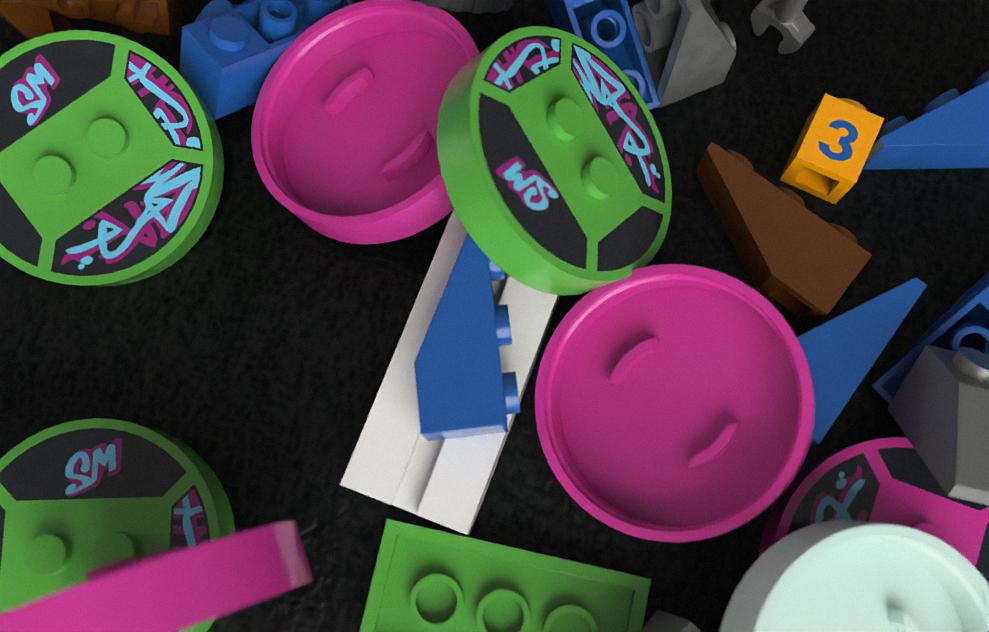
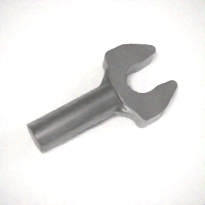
M762 0L753 9L751 14L754 33L760 36L769 25H773L783 35V40L778 48L779 53L796 52L815 30V26L802 12L808 0Z

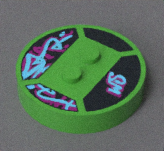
M530 26L519 28L502 36L456 73L445 91L439 109L437 122L438 159L447 193L459 219L474 242L491 261L509 276L526 286L553 295L568 296L587 293L593 289L627 278L632 275L631 270L645 267L654 258L666 236L671 215L672 185L669 163L661 135L647 105L628 77L612 60L595 46L574 34L557 28Z
M91 30L53 32L25 41L1 55L0 257L30 275L47 281L79 286H117L133 283L165 270L182 258L198 242L211 222L220 200L224 176L223 149L216 123L209 108L193 86L167 61L152 50L132 40L106 32Z
M103 418L75 420L47 428L27 438L0 459V614L88 582L86 572L97 567L132 556H137L138 559L178 546H181L182 550L236 534L231 506L221 482L205 460L179 439L162 431L127 421ZM216 617L177 632H207Z

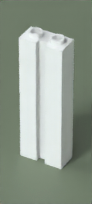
M454 209L340 485L463 534L470 535L516 413L506 414L508 432L427 441L421 435L414 362L468 233ZM504 272V279L491 281L494 306L508 304L512 345L499 346L502 373L516 372L520 404L561 295H553L533 289Z

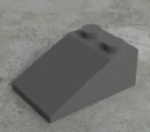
M627 0L661 105L659 108L724 82L736 56V42L729 25L725 22H720L717 18L710 0Z

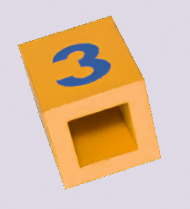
M825 93L806 120L779 180L832 204H836L857 182L884 118L868 112L863 105L854 100L836 98Z

